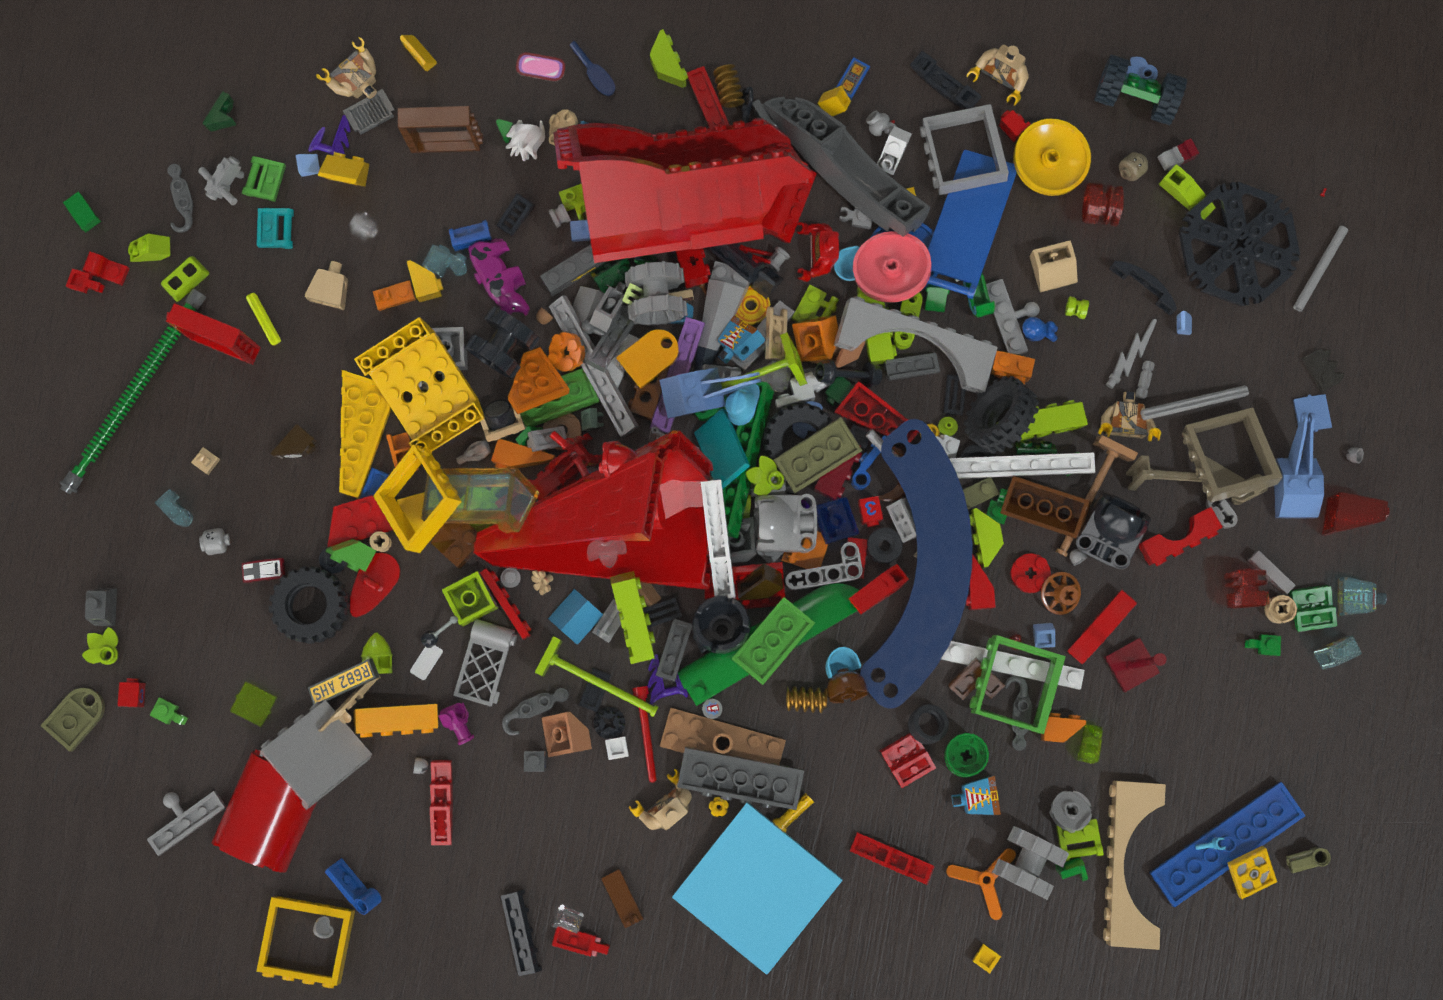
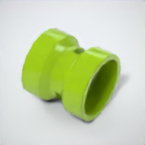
M1070 296L1067 301L1065 315H1075L1080 319H1085L1089 300L1083 299L1080 301Z

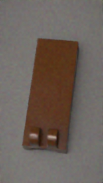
M620 869L601 878L625 928L644 919Z

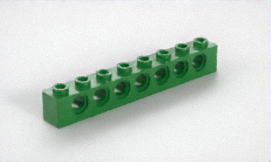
M768 382L756 383L759 387L760 395L754 416L745 425L737 427L736 434L750 466L722 489L728 537L738 538L751 487L746 471L756 466L774 394Z

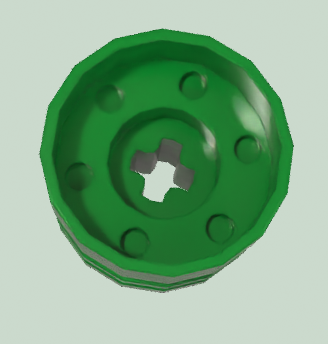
M970 733L960 734L948 743L944 753L946 766L951 773L965 778L975 776L981 772L988 763L989 758L986 743L982 738ZM967 751L971 759L963 761V757L960 754Z

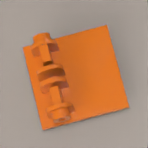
M817 531L816 546L808 553L784 552L781 561L805 569L821 567L831 535ZM803 538L801 540L802 547L808 549L810 541Z

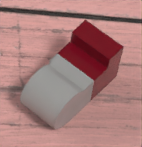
M1190 138L1182 144L1162 153L1157 158L1164 171H1168L1176 164L1180 166L1194 160L1199 152Z

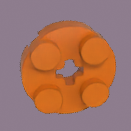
M563 332L553 336L549 346L548 359L556 369L564 372L573 371L583 363L585 348L581 345L579 341L581 339L578 335L571 332ZM566 347H567V351H569V355H566V356H565L564 351H565V349H566Z

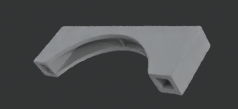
M851 297L846 301L834 346L853 351L862 342L878 334L886 332L915 334L929 340L946 354L955 367L962 389L977 394L985 392L997 347L993 346L992 342L976 340L974 336L969 334H958L952 328L943 329L937 327L938 324L927 321L925 323L916 316L902 315L899 310L884 309L878 303H866L860 297Z

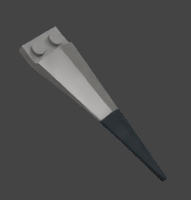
M717 261L714 263L711 278L708 282L702 319L705 326L698 345L694 371L702 370L704 364H713L721 346L718 338L731 318L736 315L750 284L729 265Z

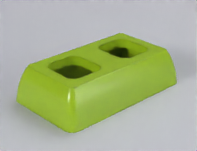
M190 256L161 282V285L175 301L179 302L209 275V271L194 256ZM189 263L193 264L197 269V272L191 277H188L183 272V268ZM175 276L182 281V285L177 290H173L169 285V281Z

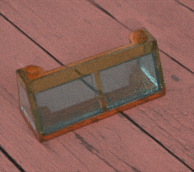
M518 468L442 469L443 473L448 476L452 487L457 490V495L462 501L445 523L497 524L498 528L505 533L519 532L539 495L538 490ZM427 474L421 516L423 521L428 518L443 499L429 474Z

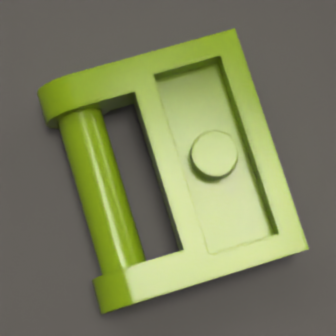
M1091 819L1083 829L1074 833L1063 830L1056 825L1059 847L1069 853L1066 861H1070L1071 858L1095 854L1096 856L1103 855L1097 819ZM1093 841L1094 844L1093 847L1069 851L1067 849L1068 844Z

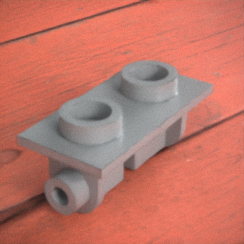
M615 599L612 600L592 632L608 643L621 625Z

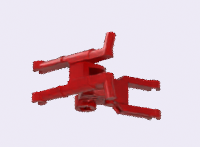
M556 431L552 432L549 437L558 443L563 450L568 451L550 461L544 468L545 472L541 471L536 475L538 478L535 480L526 479L507 495L497 500L496 504L501 508L527 488L539 501L575 482L574 478L577 477L579 472L582 477L589 475L590 473L586 466L599 465L603 455L589 454L584 446L593 438L589 433H586L583 436L564 439Z

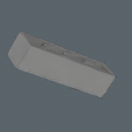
M1256 551L1247 560L1283 595L1288 594L1295 586L1260 551Z

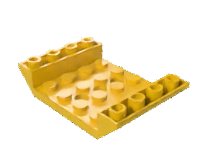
M420 317L354 359L363 374L371 376L412 439L409 442L411 447L415 444L422 447L426 446L431 451H434L485 419L476 394L436 332ZM437 371L444 373V381L441 382L435 378ZM421 381H425L428 384L427 392L420 390L419 383ZM405 391L412 394L411 402L404 400L403 393Z

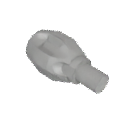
M485 440L477 441L471 444L464 454L457 457L456 460L459 465L466 461H480L490 454V446Z

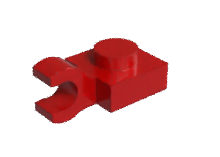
M76 269L71 270L66 284L67 288L87 294L88 288L99 293H103L105 288L101 283L92 280L93 275Z

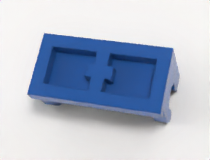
M486 220L482 221V223L455 230L449 229L451 243L455 251L467 249L470 245L477 242L490 243L492 241Z

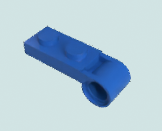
M873 443L871 445L872 451L869 454L865 452L860 458L859 462L861 464L859 469L852 477L851 484L856 490L867 488L870 483V475L866 470L881 453ZM856 477H865L866 483L859 485L856 482Z
M342 858L325 871L327 876L360 914H367L381 903L379 892L374 888L367 889Z

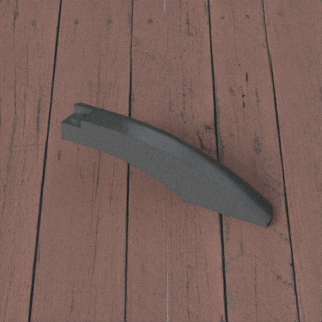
M778 97L764 103L763 106L780 130L788 135L792 145L840 195L884 230L888 231L892 228L902 237L910 231L915 232L922 225L929 213L930 206L902 187L881 169L847 132L845 125L814 103L802 98L795 97V100Z

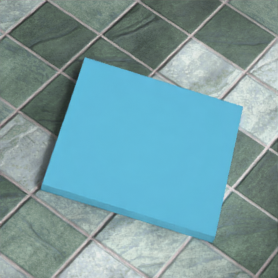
M747 802L672 898L767 975L843 879Z

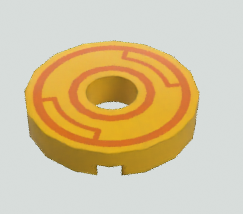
M749 286L735 316L749 325L761 323L766 317L767 307H770L769 297L765 299L751 288L752 286ZM748 301H753L757 307L754 310H748L745 305Z

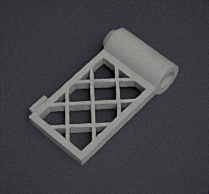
M479 619L475 620L454 696L492 707L493 703L497 704L500 695L497 689L510 646H514L517 640V635L514 634L515 630ZM474 643L481 645L485 652L476 658L472 652ZM494 650L502 651L501 660L494 664L489 653ZM487 655L491 666L482 670L477 660ZM474 662L479 672L470 677L466 668L467 665ZM493 667L497 674L496 679L488 682L483 672ZM481 674L486 685L476 690L471 679ZM469 681L473 692L469 694L460 693L461 685ZM488 687L491 693L489 701L481 699L478 691Z

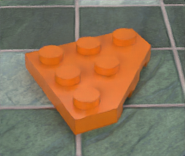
M541 347L523 353L520 363L521 368L515 376L508 396V401L517 414L569 394V387Z

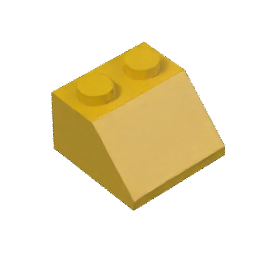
M334 152L333 156H326L318 176L365 187L369 164L364 162V158L353 156L352 159H347L345 154Z

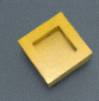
M983 944L972 961L988 973H991L1001 956Z

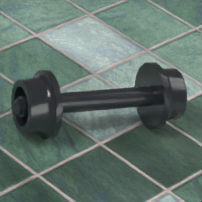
M827 359L825 362L817 364L815 375L818 382H823L829 386L833 384L835 377L861 378L862 384L867 388H871L880 384L882 370L880 366H876L872 362L865 363L862 371L836 369L834 361Z

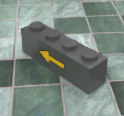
M589 245L540 277L553 297L587 276L589 272L605 262L594 263L592 248Z

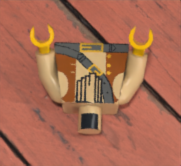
M358 37L361 40V45L355 46L353 41L352 45L354 48L359 49V53L355 50L330 74L327 69H321L325 72L324 78L319 74H316L319 80H325L326 85L338 95L359 98L364 93L371 99L377 93V90L372 86L376 82L374 77L376 74L375 62L368 49L364 48L363 39Z
M1001 45L999 49L993 48L985 51L976 62L977 66L969 70L967 77L970 73H974L976 77L973 82H975L982 69V73L1011 90L1015 89L1007 97V102L1014 97L1016 99L1014 105H1016L1021 100L1019 93L1023 91L1029 74L1025 66L1026 58L1019 54V49L1016 46L1007 47L1006 45Z
M1124 392L1123 402L1117 401L1112 406H1109L1101 416V427L1098 434L1101 435L1102 431H1105L1107 437L1112 435L1143 439L1148 433V441H1152L1153 436L1159 441L1161 431L1156 428L1153 419L1143 420L1141 418L1140 411L1145 409V405L1135 403V393Z
M674 769L676 772L674 777L670 774L667 775V778L676 786L649 809L644 811L639 801H635L638 805L635 809L629 806L633 815L639 817L651 830L660 828L668 830L688 813V804L692 796L688 789L677 787L680 773L676 769Z

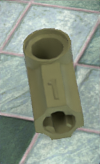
M1317 846L1286 856V862L1291 873L1318 866H1326L1331 860L1329 851ZM1321 851L1323 857L1321 861L1317 862L1315 854Z

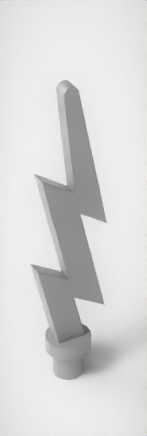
M1156 319L1151 321L1141 341L1138 333L1135 334L1126 359L1123 352L1120 353L1113 374H1110L1109 381L1106 384L1109 388L1113 389L1115 384L1121 381L1122 371L1128 377L1137 352L1139 357H1142L1157 322Z

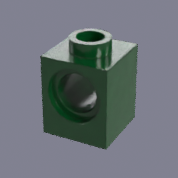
M837 377L825 392V401L832 407H838L853 389L854 385L843 377Z

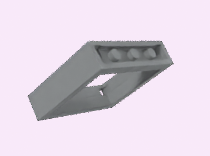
M991 104L923 118L920 134L922 138L925 137L924 150L926 155L929 154V170L934 173V177H932L933 187L938 189L939 195L1007 181L1009 172ZM983 120L996 172L943 182L931 131Z

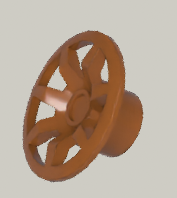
M1056 572L1050 575L1043 583L1041 589L1043 605L1048 611L1057 615L1067 614L1074 610L1081 596L1079 582L1073 575L1067 572ZM1062 575L1061 584L1058 585L1053 578ZM1066 576L1071 578L1074 584L1067 585ZM1050 582L1055 590L1045 592L1046 586ZM1045 596H1053L1055 599L1048 605ZM1060 603L1062 611H1056L1052 608Z

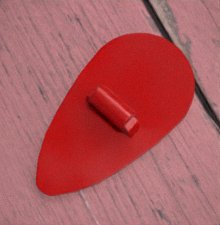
M375 553L366 572L361 569L359 570L350 596V613L353 617H360L373 610L394 588L400 577V567L394 557L386 553Z

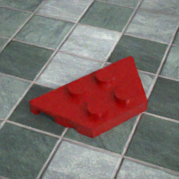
M373 495L334 506L327 547L351 539L359 541L369 538L375 532L385 533L393 530Z

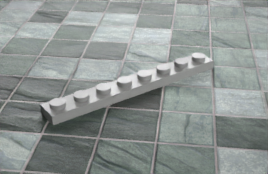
M562 295L549 308L562 332H571L580 337L581 340L579 341L585 348V358L581 366L620 437H626L639 426L608 370L606 369L605 372H602L587 364V359L595 349V346L588 334L582 330V323L567 296Z

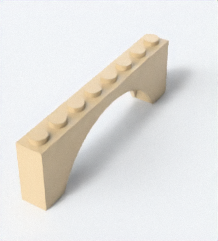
M1113 781V785L1109 787V795L1112 797V805H1109L1108 809L1111 825L1108 826L1107 832L1108 838H1110V846H1107V858H1110L1109 866L1106 867V878L1109 879V885L1105 888L1108 908L1105 907L1104 910L1107 928H1104L1103 939L1109 946L1156 950L1160 948V928L1149 922L1139 912L1127 890L1124 876V857L1128 841L1137 825L1149 813L1165 805L1166 784Z

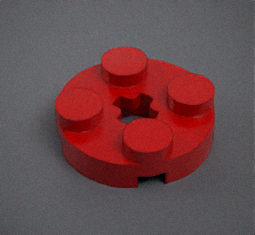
M1032 553L1024 554L1016 559L1010 569L1012 583L1024 593L1039 592L1045 580L1051 575L1047 560ZM1029 568H1032L1036 573L1032 579L1025 575V571H1029Z

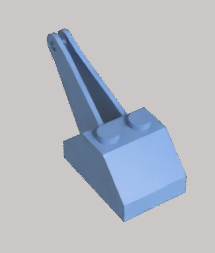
M711 368L661 379L660 385L667 417L670 419L725 407L724 395L759 383L761 379L740 383L722 389V381L760 375V373L720 378L718 368Z
M1307 413L1301 414L1288 458L1275 459L1282 474V479L1278 485L1274 486L1275 518L1319 517L1324 497V477L1317 459L1313 458L1314 413H1309L1308 416Z

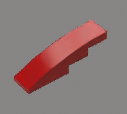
M1121 590L1081 633V636L1068 648L1067 652L1083 664L1127 616L1137 602L1124 590Z
M432 760L430 784L431 845H452V760Z
M858 832L850 849L852 853L928 885L935 868L934 865Z

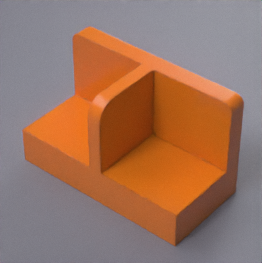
M407 432L395 436L391 434L386 435L395 467L411 448L409 444L411 439Z

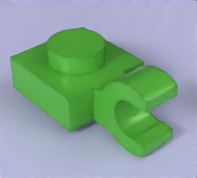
M160 697L150 716L166 724L174 721L180 725H185L188 717L176 712L179 706Z

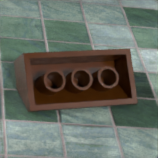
M1013 476L1000 513L1077 539L1091 502Z

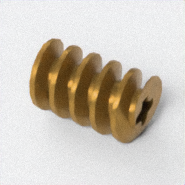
M732 64L720 66L713 72L717 91L719 92L718 97L721 99L720 104L726 108H733L745 102L744 99H738L743 96V93L737 92L741 89V85H735L739 82V78L734 77L738 72L732 70L735 67Z
M787 686V710L790 711L792 706H794L796 712H798L800 706H802L804 712L810 707L812 713H814L816 707H818L819 712L822 713L824 708L827 707V688H825L822 694L820 688H817L815 693H813L812 687H809L806 693L804 687H801L798 692L796 686H793L790 692Z

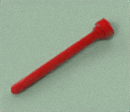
M648 686L632 688L633 696L646 702L647 694H649ZM639 708L648 779L651 783H654L657 778L648 713Z

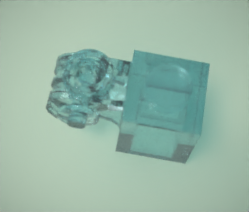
M432 245L422 265L425 269L442 278L448 267H451L455 275L462 276L467 270L465 264L467 257L460 253L453 255L443 245H439V247Z

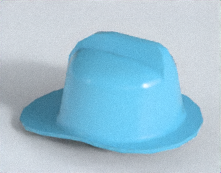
M756 383L736 390L727 397L725 408L728 412V418L733 424L738 426L745 425L753 418L760 395V390Z

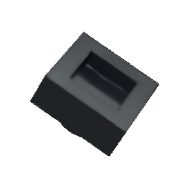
M853 424L851 433L858 445L866 450L869 439L865 435L870 429Z

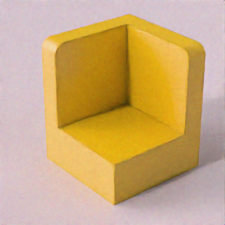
M841 85L824 92L818 101V105L831 116H835L845 112L851 100Z

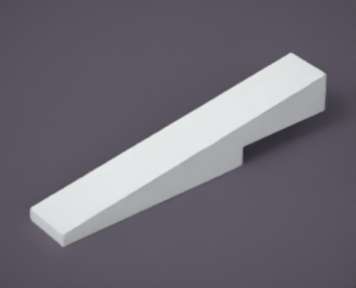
M721 479L701 481L714 595H725L730 599L732 597L735 598Z

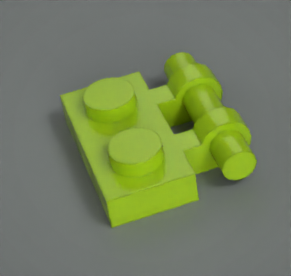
M809 285L792 320L802 322L819 318L816 314L820 307L825 309L821 317L831 316L837 309L836 304L839 299L832 296L830 301L826 302L824 299L827 293Z

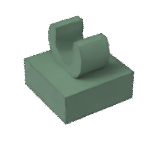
M589 408L582 411V431H591L604 426V423H598L597 417L603 416V413L597 412V408Z

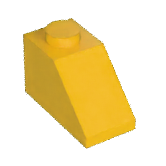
M407 261L418 301L423 302L441 297L440 290H443L441 279H437L433 272L415 262Z

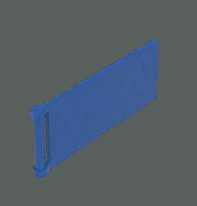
M964 150L953 180L996 172L993 158ZM1006 162L1009 172L1006 182L948 193L928 251L931 257V272L970 283V288L930 276L928 284L967 295V298L970 299L974 298L1017 174L1013 163Z

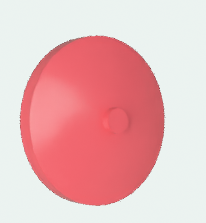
M896 231L880 233L868 239L860 246L853 261L854 278L860 290L868 297L881 302H900L915 296L927 284L932 269L930 253L924 243L911 234L902 237Z

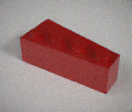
M859 381L834 412L840 417L867 429H873L876 433L886 437L908 420ZM917 430L909 431L907 434L908 442L911 444L920 432Z

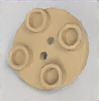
M561 110L556 115L553 114L550 117L549 143L555 146L553 132L557 131V129L578 124L575 113L570 110Z

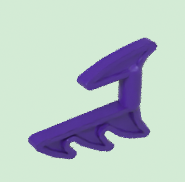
M342 116L332 146L321 143L326 131L325 127H322L312 140L308 151L320 150L334 155V152L345 154L341 142L345 144L346 148H349V142L344 129L348 133L351 132L346 116Z
M655 654V659L651 660L648 668L649 671L655 668L648 682V688L657 682L651 693L650 704H654L660 698L675 694H682L688 697L687 689H684L678 673L675 679L677 686L664 687L663 678L656 676L659 658Z

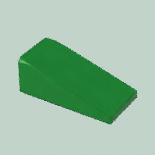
M79 191L63 202L84 232L89 231L101 222Z

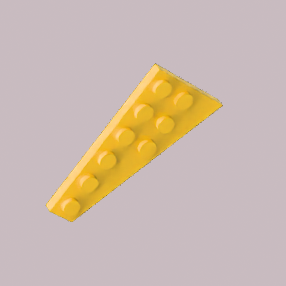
M342 370L339 492L359 499L386 426L391 407L372 379Z

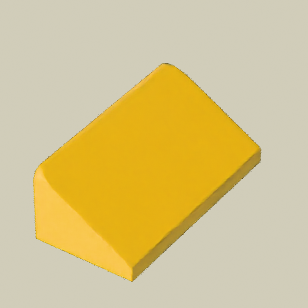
M400 36L403 46L425 71L430 70L437 64V61L415 36Z

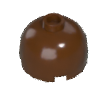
M848 668L839 669L837 674L830 678L827 685V693L831 703H844L843 699H851V702L867 696L868 692L864 678L855 671H849Z

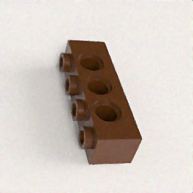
M661 342L663 348H670L672 346L671 343ZM669 368L656 377L657 381L655 383H648L642 389L635 383L634 391H636L634 398H630L628 408L633 416L652 422L662 393L660 380L667 377ZM643 394H649L651 399L648 402H642L640 397Z

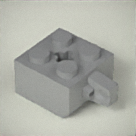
M464 327L432 328L445 348L449 347L447 351L459 370H468L467 349L465 348L467 332ZM437 371L438 374H442V381H444V373L442 371Z

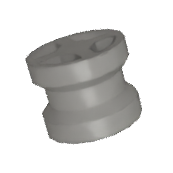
M560 204L555 210H549V214L557 228L561 226V223L571 221L563 204Z

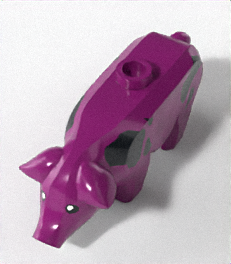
M496 238L490 243L477 242L470 245L468 250L472 265L476 271L474 276L477 283L483 284L489 297L501 310L506 311L510 315L514 312H520L527 316L530 308L523 297L515 292L520 286L526 285L522 272L518 266L506 269L504 262L499 258L501 254L505 253L504 251H510L506 242L503 239Z

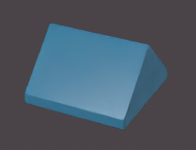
M574 589L548 619L578 645L599 622L603 614Z

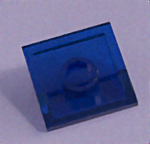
M847 497L816 505L817 521L825 544L838 542L860 534Z

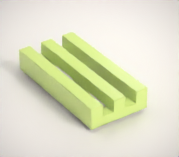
M630 283L622 301L631 305L633 302L628 299L629 296L636 300L644 298L643 289ZM632 289L640 293L641 296L639 297L638 295L632 293Z

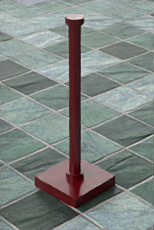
M1140 638L1104 657L1124 692L1159 674L1160 672L1156 665L1162 666L1167 661L1163 653H1157L1151 657Z

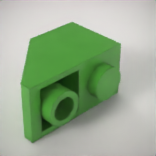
M351 539L328 547L325 552L331 554L330 559L340 564L342 560L347 562V567L356 572L359 569L366 572L376 550L355 539Z

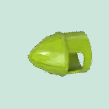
M374 633L363 647L362 662L373 658L378 674L392 673L393 654L391 648L379 633Z

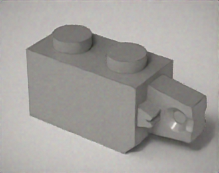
M619 281L616 288L608 287L596 307L589 324L607 333L624 303L622 299L625 295L623 292L626 284Z

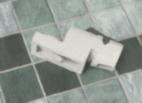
M816 368L803 369L808 384L800 386L794 376L789 383L792 395L783 394L778 396V399L775 400L776 409L778 411L788 405L814 401V391L819 392L830 386L817 381L815 375Z

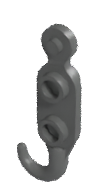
M171 164L167 169L168 174L173 178L170 189L177 210L185 218V225L180 228L176 227L174 223H170L175 232L184 233L193 224V200L188 183L180 176L182 173L181 167L177 164Z
M1012 676L1007 679L1004 686L1007 689L1011 682H1017L1020 685V692L1013 704L1012 719L1030 724L1032 704L1028 694V685L1022 677ZM1012 725V729L1016 734L1012 740V746L1015 750L1021 751L1026 747L1024 734L1029 730Z
M559 688L553 695L541 693L522 701L513 711L504 716L502 720L503 730L509 735H518L519 731L509 729L508 724L510 720L515 718H531L548 711L556 701H566L569 697L568 691L564 688Z

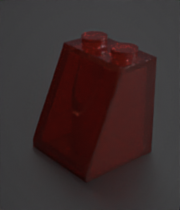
M1344 492L1329 496L1327 498L1322 536L1372 526L1385 521L1390 511L1388 501Z

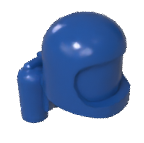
M1030 317L1024 321L1022 330L1028 340L1039 341L1044 337L1052 342L1057 340L1055 332L1058 330V327L1053 321L1045 324L1037 317Z

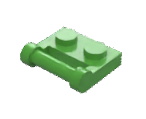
M253 156L251 159V170L246 186L242 189V194L275 202L286 165ZM263 166L257 190L253 189L259 167Z

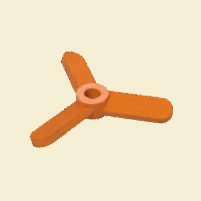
M1008 848L998 858L1010 864L1015 859L1016 853L1013 849ZM998 858L983 872L956 865L948 866L946 873L949 877L978 884L982 887L991 918L999 920L1003 913L994 886L998 875L992 873ZM988 876L989 882L985 884L983 878Z

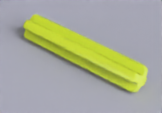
M255 293L247 295L246 299L270 344L277 345L281 342V339L258 296Z

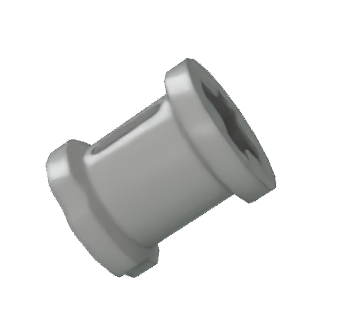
M776 246L775 252L768 259L771 263L765 264L773 271L778 272L781 264L788 260L790 256L785 250Z

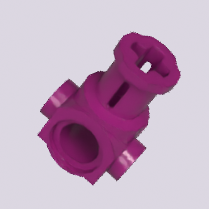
M456 703L446 707L438 715L443 727L454 731L458 739V745H462L474 738V735L470 733L466 725L469 713L464 703Z

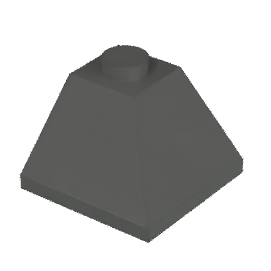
M754 517L742 519L738 538L728 537L732 566H743L756 555Z

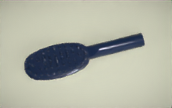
M573 41L569 46L586 66L587 75L593 86L605 96L613 95L615 84L610 75L601 66L593 64L576 41Z

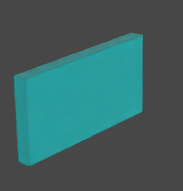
M723 408L694 432L702 453L713 464V471H710L713 480L721 479L722 489L750 466L734 427L728 418V413Z

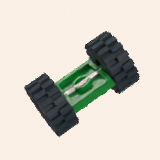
M1111 54L1102 72L1094 101L1113 107L1121 90L1123 93L1154 102L1151 120L1170 125L1183 98L1187 78L1167 73L1162 84H1158V81L1150 78L1145 80L1140 78L1138 74H1127L1130 60Z

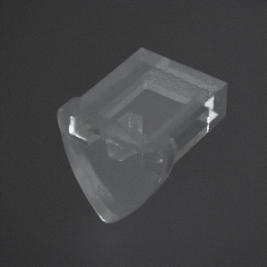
M561 904L551 927L557 929L559 926L577 934L584 914Z

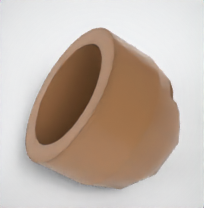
M541 308L536 315L537 321L541 324H547L553 319L552 315L544 308Z

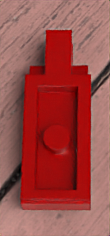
M557 925L552 946L590 957L591 955L597 956V952L607 955L610 949V945L600 943L601 938L596 935Z

